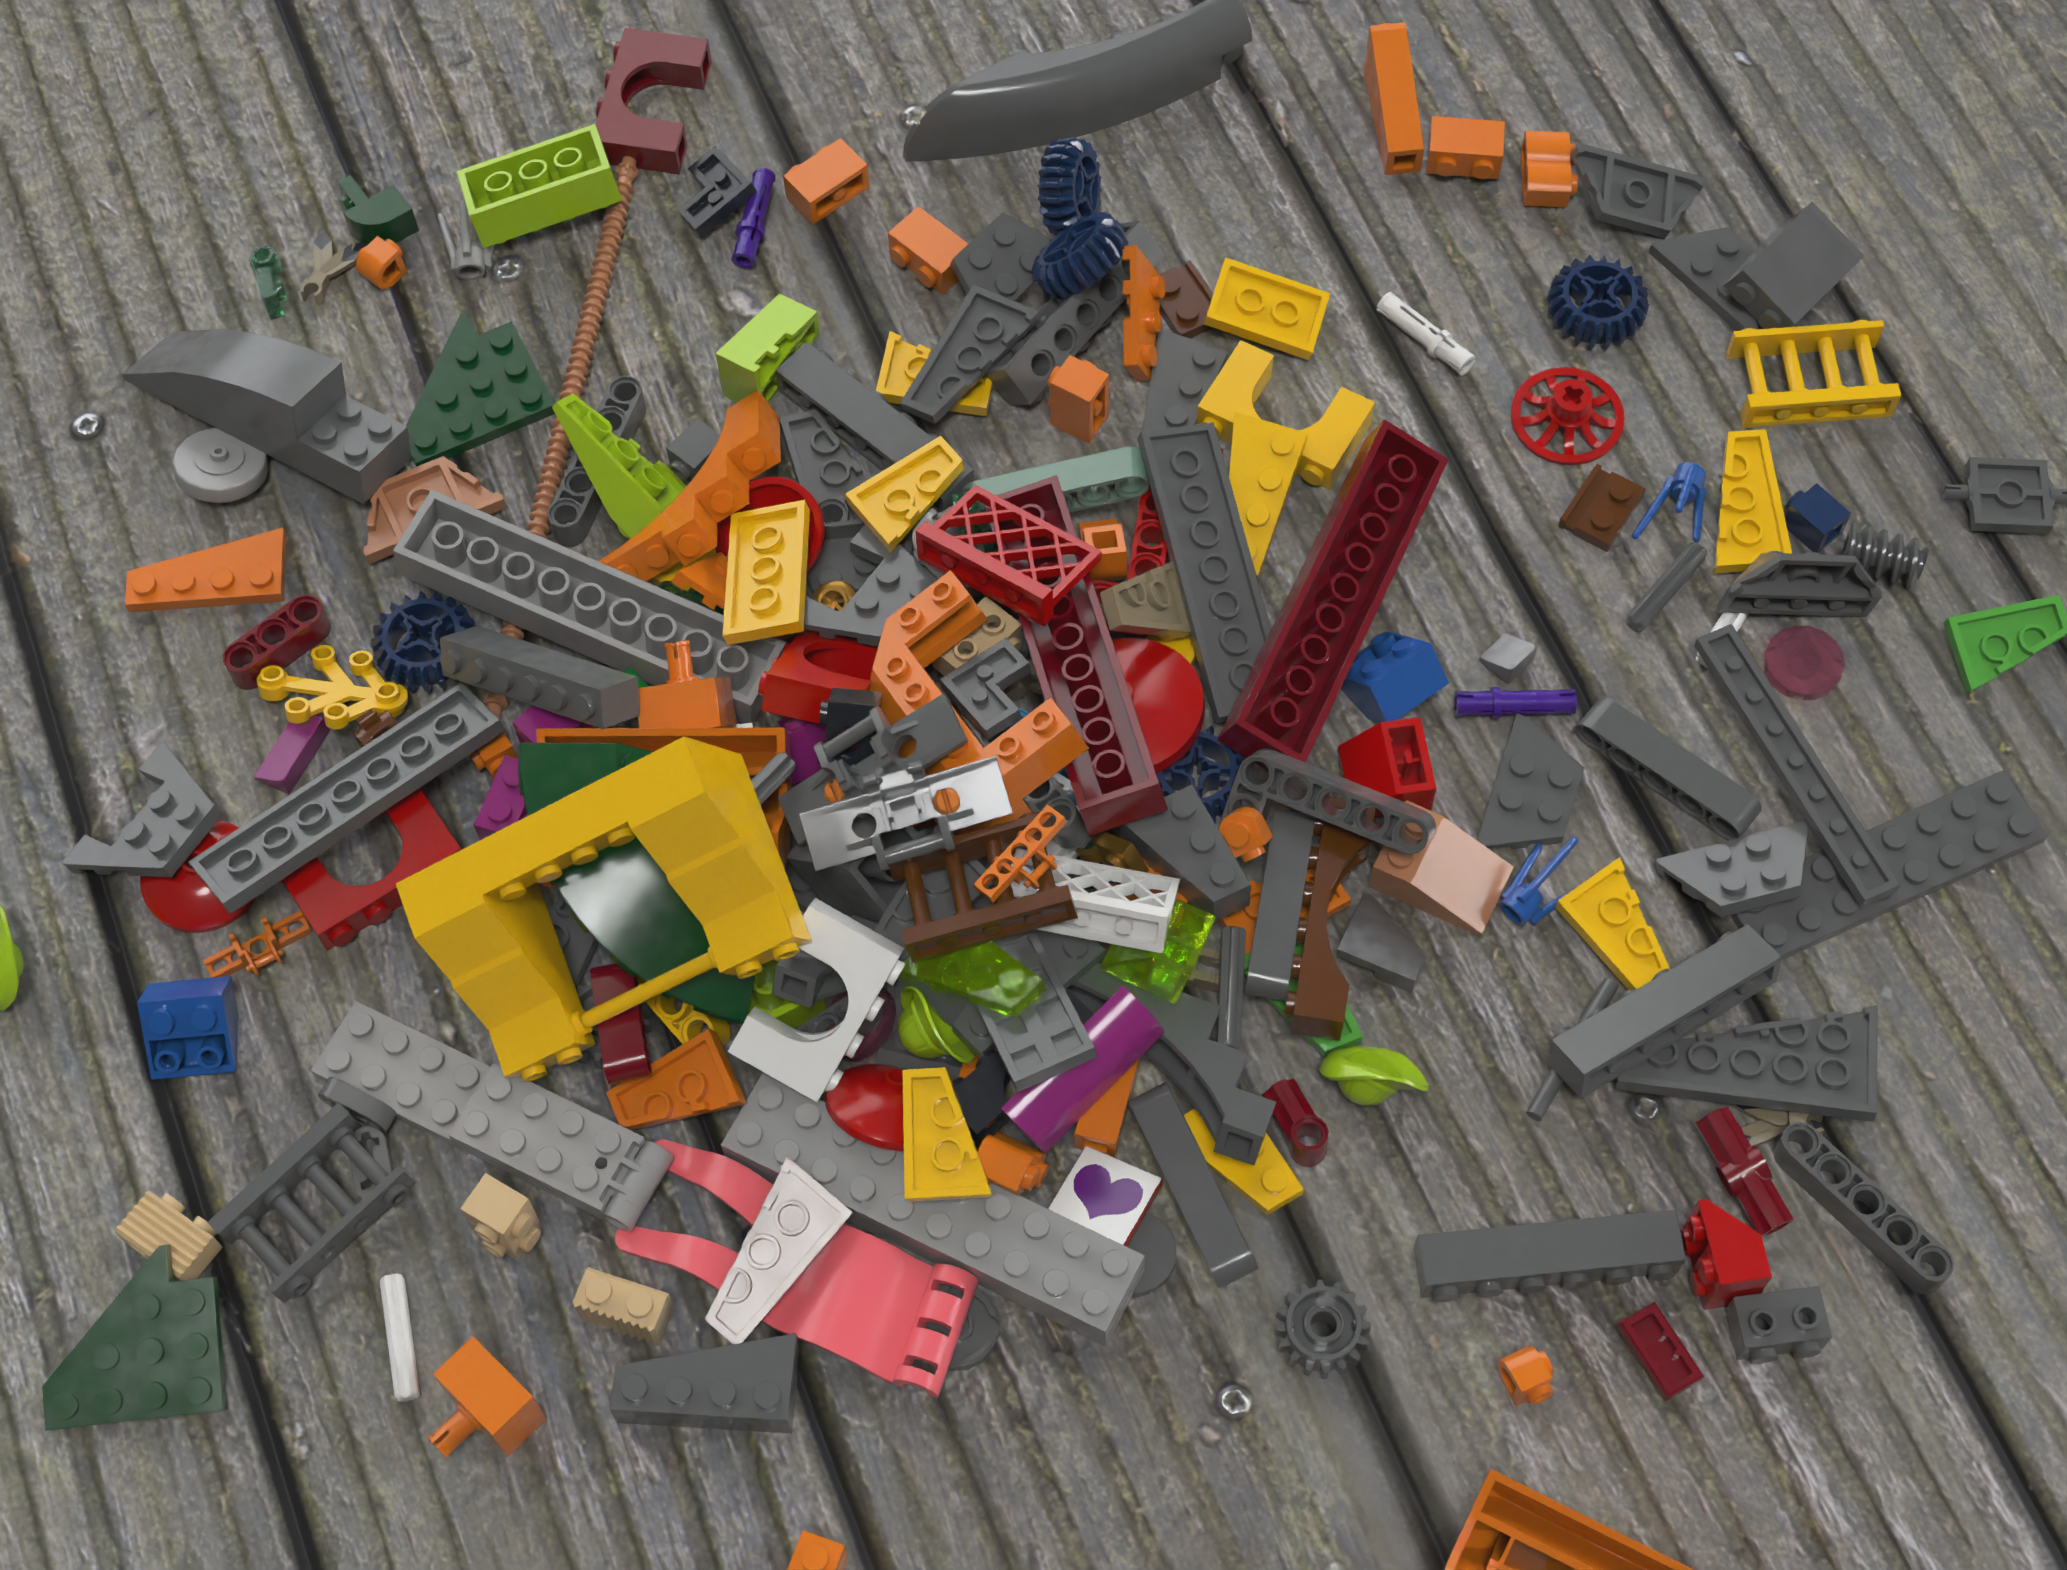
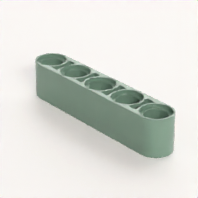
M1122 447L976 480L963 487L962 497L974 485L994 495H999L1057 475L1069 512L1071 513L1140 497L1148 491L1149 481L1140 449L1137 447ZM979 501L975 502L968 509V514L986 512L984 504ZM990 523L970 525L972 531L982 530L986 532L992 530Z

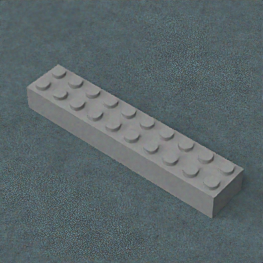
M434 490L429 492L393 550L399 575L620 671L631 667L645 682L654 686L666 684V681L670 680L664 644L690 640L689 646L694 677L698 676V679L730 677L736 721L742 724L754 723L763 704V696L758 694L762 673L770 670L774 658H779L782 655L786 642L775 637L728 645L722 636L724 615Z
M762 1073L747 1099V1104L741 1109L721 1144L726 1157L748 1167L771 1184H774L788 1156L854 1213L849 1218V1222L935 1264H948L966 1270L978 1278V1285L1103 1346H1107L1145 1271V1255L990 1182L989 1185L994 1196L991 1198L907 1202L904 1198V1151L879 1148L852 1137L832 1120L827 1112L825 1102L821 1100L815 1102Z

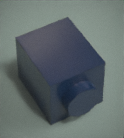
M1818 483L1805 493L1802 490L1795 493L1785 506L1788 509L1785 516L1787 530L1812 552L1817 553L1843 533L1851 515V512Z

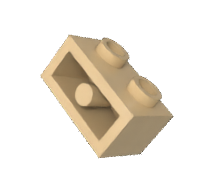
M985 596L977 605L988 620L934 660L933 667L945 676L1004 638H1007L1019 651L1022 647L1021 624Z
M487 1173L484 1174L460 1208L475 1236L483 1240L481 1246L498 1258L502 1259L507 1254L518 1261L523 1252L531 1251L540 1238L542 1224L529 1198Z

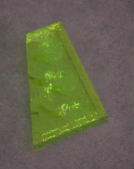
M992 941L912 963L909 956L904 961L905 966L898 976L899 979L910 983L917 980L929 984L932 990L943 994L950 991L968 997L970 1003L1015 1018L1046 991L1043 979Z

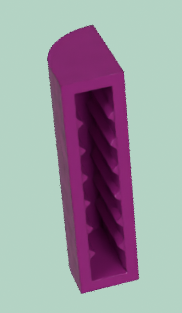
M1123 985L1083 1025L1095 1047L1097 1057L1017 1092L1001 1108L1014 1124L1044 1153L1165 1033L1153 1015Z

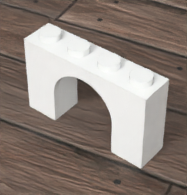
M815 898L803 915L812 941L798 948L831 966L842 978L848 993V1009L844 1020L830 1030L819 1033H807L796 1030L754 1007L745 1019L728 1052L818 1102L824 1091L827 1092L836 1088L844 1072L837 1069L844 1055L851 1059L853 1058L864 1038L863 1035L858 1033L864 1019L873 1022L885 1001L878 994L885 982L892 986L894 985L905 963L898 960L904 950L903 947Z

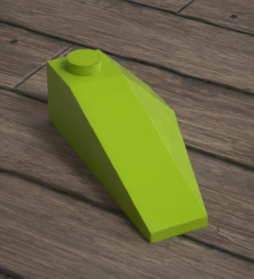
M570 394L552 406L609 516L618 525L619 531L626 538L631 539L644 529L687 487L660 460L653 464L638 453L640 445L630 438L627 441L611 432V423L575 394Z

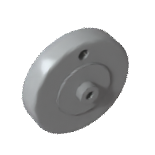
M218 428L206 429L189 436L177 447L173 455V469L178 486L189 496L206 502H230L252 494L263 484L268 473L266 453Z

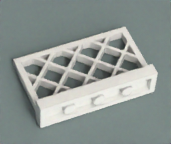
M1017 848L1014 857L1023 858L1028 850ZM1053 855L1055 857L1054 862L1057 865V869L1052 870L1054 880L1057 882L1055 885L1060 887L1068 884L1078 918L1037 930L1163 953L1166 933L1177 897L1180 879ZM1030 858L1025 865L1033 866L1032 859ZM1025 866L1022 867V869L1026 871L1028 874H1031L1034 871H1030ZM1071 873L1081 876L1071 879L1067 874ZM1023 880L1020 884H1017L1015 881L1011 883L1014 897L1017 898L1034 894L1039 888L1037 890L1031 886L1027 888L1024 886L1025 882ZM1109 881H1113V882H1119V883H1122V884L1116 885V886H1112V885H1110L1108 882H1109ZM1094 886L1098 891L1088 893L1084 888ZM1149 889H1156L1164 892L1153 894L1151 891H1149ZM1135 894L1139 899L1130 901L1125 896Z

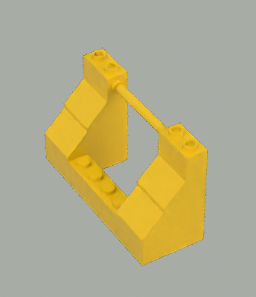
M685 736L396 883L414 939L447 976L455 992L488 1029L504 1077H522L523 1082H531L547 1075L546 1068L557 1063L558 1065H566L583 1057L582 1051L595 1045L591 1033L592 1027L713 968L718 969L720 973L737 975L739 979L751 977L763 970L762 964L772 959L782 961L791 958L800 952L799 946L812 941L742 755ZM636 836L666 874L670 885L702 924L710 946L707 953L592 1009L584 1011L538 883L553 881L562 875V869L572 864L582 865L591 862L599 856L598 851L608 846L617 847L627 844Z

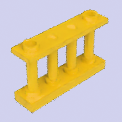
M1857 320L1852 323L1770 329L1746 328L1741 331H1734L1726 352L1727 358H1745L1752 394H1747L1740 414L1742 427L1892 417L1901 398L1899 384L1880 383L1872 348H1876L1884 329L1883 320ZM1856 349L1864 386L1846 387L1842 385L1835 351ZM1819 352L1827 385L1826 389L1809 390L1805 388L1797 354ZM1782 355L1790 391L1771 393L1767 390L1760 356Z

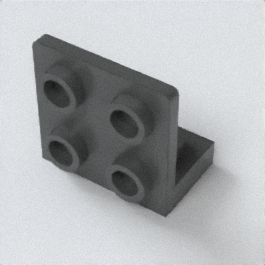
M903 968L898 976L890 1028L879 1047L877 1063L897 1066L906 1070L945 1067L949 1072L951 1081H954L959 1077L963 1062H960L951 1055L932 1059L918 1057L910 1053L901 1043L898 1034V1021L904 1010L901 1005V992L907 986L919 988L926 999L951 1026L972 997L963 982Z

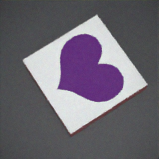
M1086 1146L1048 1209L1127 1247L1162 1188V1178Z

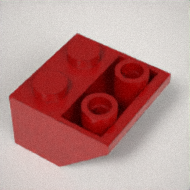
M1420 717L1380 722L1337 747L1343 778L1400 801L1406 802L1407 800L1425 809L1432 810L1437 788ZM1375 808L1374 818L1384 817L1383 813Z
M1708 1199L1698 1200L1680 1232L1685 1256L1690 1255L1693 1271L1690 1272L1691 1289L1695 1297H1700L1703 1310L1727 1307L1733 1297L1761 1294L1772 1278L1761 1234Z

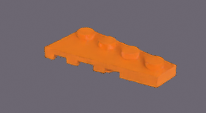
M282 527L127 571L125 606L129 612L284 602L287 534Z

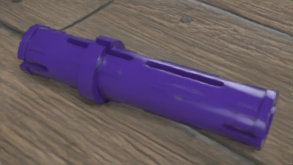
M757 168L753 171L751 183L757 192L746 201L742 221L738 222L735 234L737 241L731 260L740 268H751L755 264L758 245L765 236L763 224L773 184L776 180L774 172L767 168Z
M1491 687L1490 691H1455L1453 706L1455 716L1490 715L1491 719H1499L1501 715H1515L1517 713L1521 715H1574L1577 708V697L1575 689L1501 691L1499 687Z

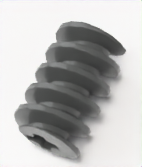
M1853 521L1846 536L1842 555L1856 556L1866 571L1871 566H1874L1875 578L1878 580L1887 570L1890 571L1891 583L1893 584L1898 581L1901 575H1905L1906 587L1911 588L1921 576L1931 543L1928 542L1920 551L1919 540L1912 538L1904 547L1903 534H1896L1891 542H1889L1888 531L1882 529L1873 538V528L1871 525H1866L1858 534L1857 522Z

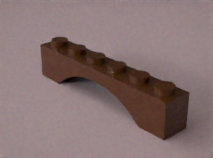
M1329 797L1332 806L1337 809H1345L1346 802L1344 799ZM1369 807L1367 808V816L1371 822H1374L1375 808ZM1315 818L1313 835L1321 836L1319 847L1311 846L1307 868L1309 871H1315L1313 883L1305 881L1302 906L1309 907L1308 919L1301 917L1299 919L1296 942L1304 943L1302 955L1294 954L1290 979L1298 980L1296 992L1288 991L1284 1016L1292 1017L1290 1033L1340 1041L1345 1019L1349 984L1339 970L1330 949L1326 928L1327 910L1340 883L1342 884L1355 868L1367 860L1371 839Z

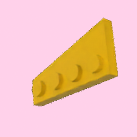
M1234 412L1229 480L1256 576L1259 579L1308 440V434Z
M1766 429L1730 431L1725 439L1714 574L1744 572L1761 553L1780 551L1792 554Z

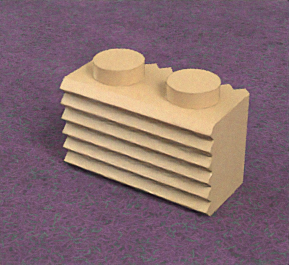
M151 1191L145 1192L144 1197L139 1199L138 1204L133 1206L132 1211L127 1214L126 1218L121 1221V1224L114 1231L127 1245L147 1259L159 1245L170 1244L173 1278L177 1281L197 1279L223 1248L214 1238L217 1232L209 1223L200 1216H197L193 1222L185 1217L182 1212L186 1208L168 1193L159 1198Z
M589 1267L585 1270L573 1300L574 1307L582 1323L588 1320L590 1325L596 1323L598 1328L605 1326L606 1330L612 1328L614 1333L621 1331L622 1336L629 1334L630 1338L637 1336L639 1341L645 1339L647 1344L653 1341L655 1346L661 1344L674 1311L669 1293Z

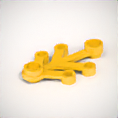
M328 645L315 647L311 651L313 667L322 671L330 682L288 676L287 672L276 665L263 668L257 677L259 695L267 701L282 700L290 692L319 696L309 701L302 697H295L285 703L287 720L295 724L304 723L311 716L323 712L325 724L328 728L341 729L369 709L373 712L376 711L378 715L386 710L392 717H396L404 711L408 702L407 690L400 684L396 685L392 682H385L374 668L372 654L363 650L352 653L349 657L351 673L361 676L368 687L355 686L336 663L334 648ZM350 700L359 701L349 707L343 704Z

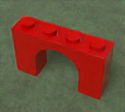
M806 629L801 633H795L791 644L787 643L785 645L782 655L779 658H774L770 670L762 673L758 688V694L763 696L762 711L819 724L821 702L828 701L832 688L870 691L872 683L870 681L878 646L860 644L857 638L837 635L835 639L820 637L818 631Z
M421 789L412 792L384 812L402 839V853L395 868L383 879L365 886L346 885L332 878L316 857L282 880L283 885L326 951L333 947L347 944L354 938L356 933L369 925H376L385 921L392 911L401 907L403 904L396 883L462 850Z

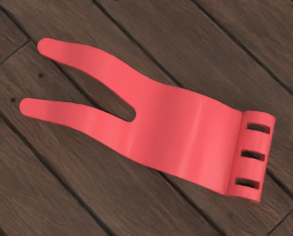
M666 1139L655 1142V1144L666 1149L674 1157L667 1170L668 1172L708 1191L753 1226L773 1184L748 1167L726 1156L692 1148ZM844 1224L765 1317L762 1323L785 1335L796 1333L799 1340L835 1354L885 1382L905 1388L906 1384L913 1385L925 1390L929 1396L938 1398L979 1280L970 1272L952 1265L939 1263L933 1267L875 1236ZM634 1226L631 1232L618 1229L615 1234V1243L622 1252L685 1271L704 1281L717 1291H719L739 1254L718 1243L696 1236L657 1231ZM941 1284H945L959 1289L963 1295L960 1299L938 1290ZM934 1322L945 1326L950 1330L948 1337L939 1332L926 1329L927 1323ZM914 1360H921L935 1366V1374L912 1367Z

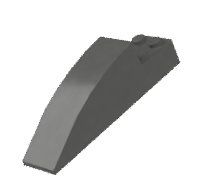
M230 329L171 332L122 374L123 380L362 504L377 492L386 479L393 477L411 460L408 427L346 396L342 362L281 339Z

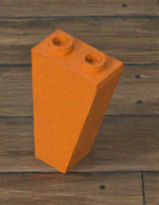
M1406 23L1373 25L1369 27L1363 73L1384 174L1420 172L1424 144Z

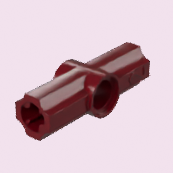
M1729 1107L1717 1109L1697 1121L1695 1127L1717 1163L1715 1164V1169L1723 1186L1733 1199L1737 1198L1753 1229L1764 1237L1779 1231L1793 1222L1794 1219L1771 1181L1773 1176L1765 1158L1755 1145H1750Z

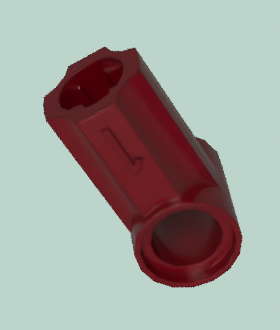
M1283 1079L1273 1084L1262 1094V1097L1276 1102L1272 1117L1289 1145L1291 1158L1297 1164L1304 1167L1318 1165L1327 1154L1329 1130L1326 1123L1315 1115L1295 1079ZM1311 1136L1316 1138L1319 1143L1313 1146H1305L1300 1143L1299 1139Z

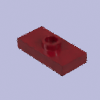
M1655 1302L1623 1319L1616 1325V1328L1665 1402L1703 1380L1704 1375Z

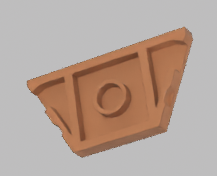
M444 456L386 479L370 498L372 509L368 513L367 519L368 541L367 546H364L363 550L368 564L394 554L395 546L431 490L489 515L506 508L502 494L497 491L492 493L480 484L479 479L468 472L460 471L455 463Z

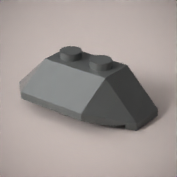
M1780 551L1761 553L1730 585L1717 604V612L1867 617L1882 596L1880 589L1856 556L1821 555L1817 552L1788 554Z

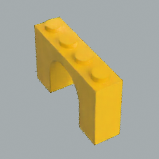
M1240 340L1199 403L1196 424L1214 422L1217 437L1232 444L1234 412L1261 419L1255 412L1253 405L1272 377L1274 355ZM1341 387L1321 419L1312 426L1299 430L1308 434V440L1296 474L1309 484L1320 485L1331 490L1370 427L1375 402Z

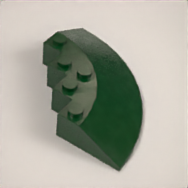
M520 743L518 746V781L520 795L524 796L527 815L529 816L654 751L618 743ZM636 836L627 844L617 847L608 846L598 851L599 856L591 862L582 865L572 864L562 869V875L550 881L551 886L556 885L560 894L572 909L570 915L585 933L590 932L611 953L609 958L634 978L638 975L644 980L649 981L708 952L710 945L702 924L667 880L666 874ZM713 968L661 993V995L668 999L673 996L684 1003L694 1006V1011L710 1017L743 1025L748 1015L756 974L748 978L739 979L737 975L720 973L718 969Z

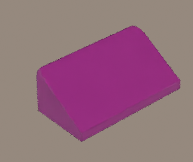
M313 715L304 723L295 724L289 722L255 774L254 779L289 795L330 731L325 724L324 718Z

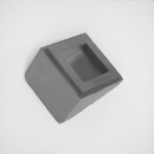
M1504 633L1479 657L1478 661L1509 685L1534 660L1537 647L1530 642Z

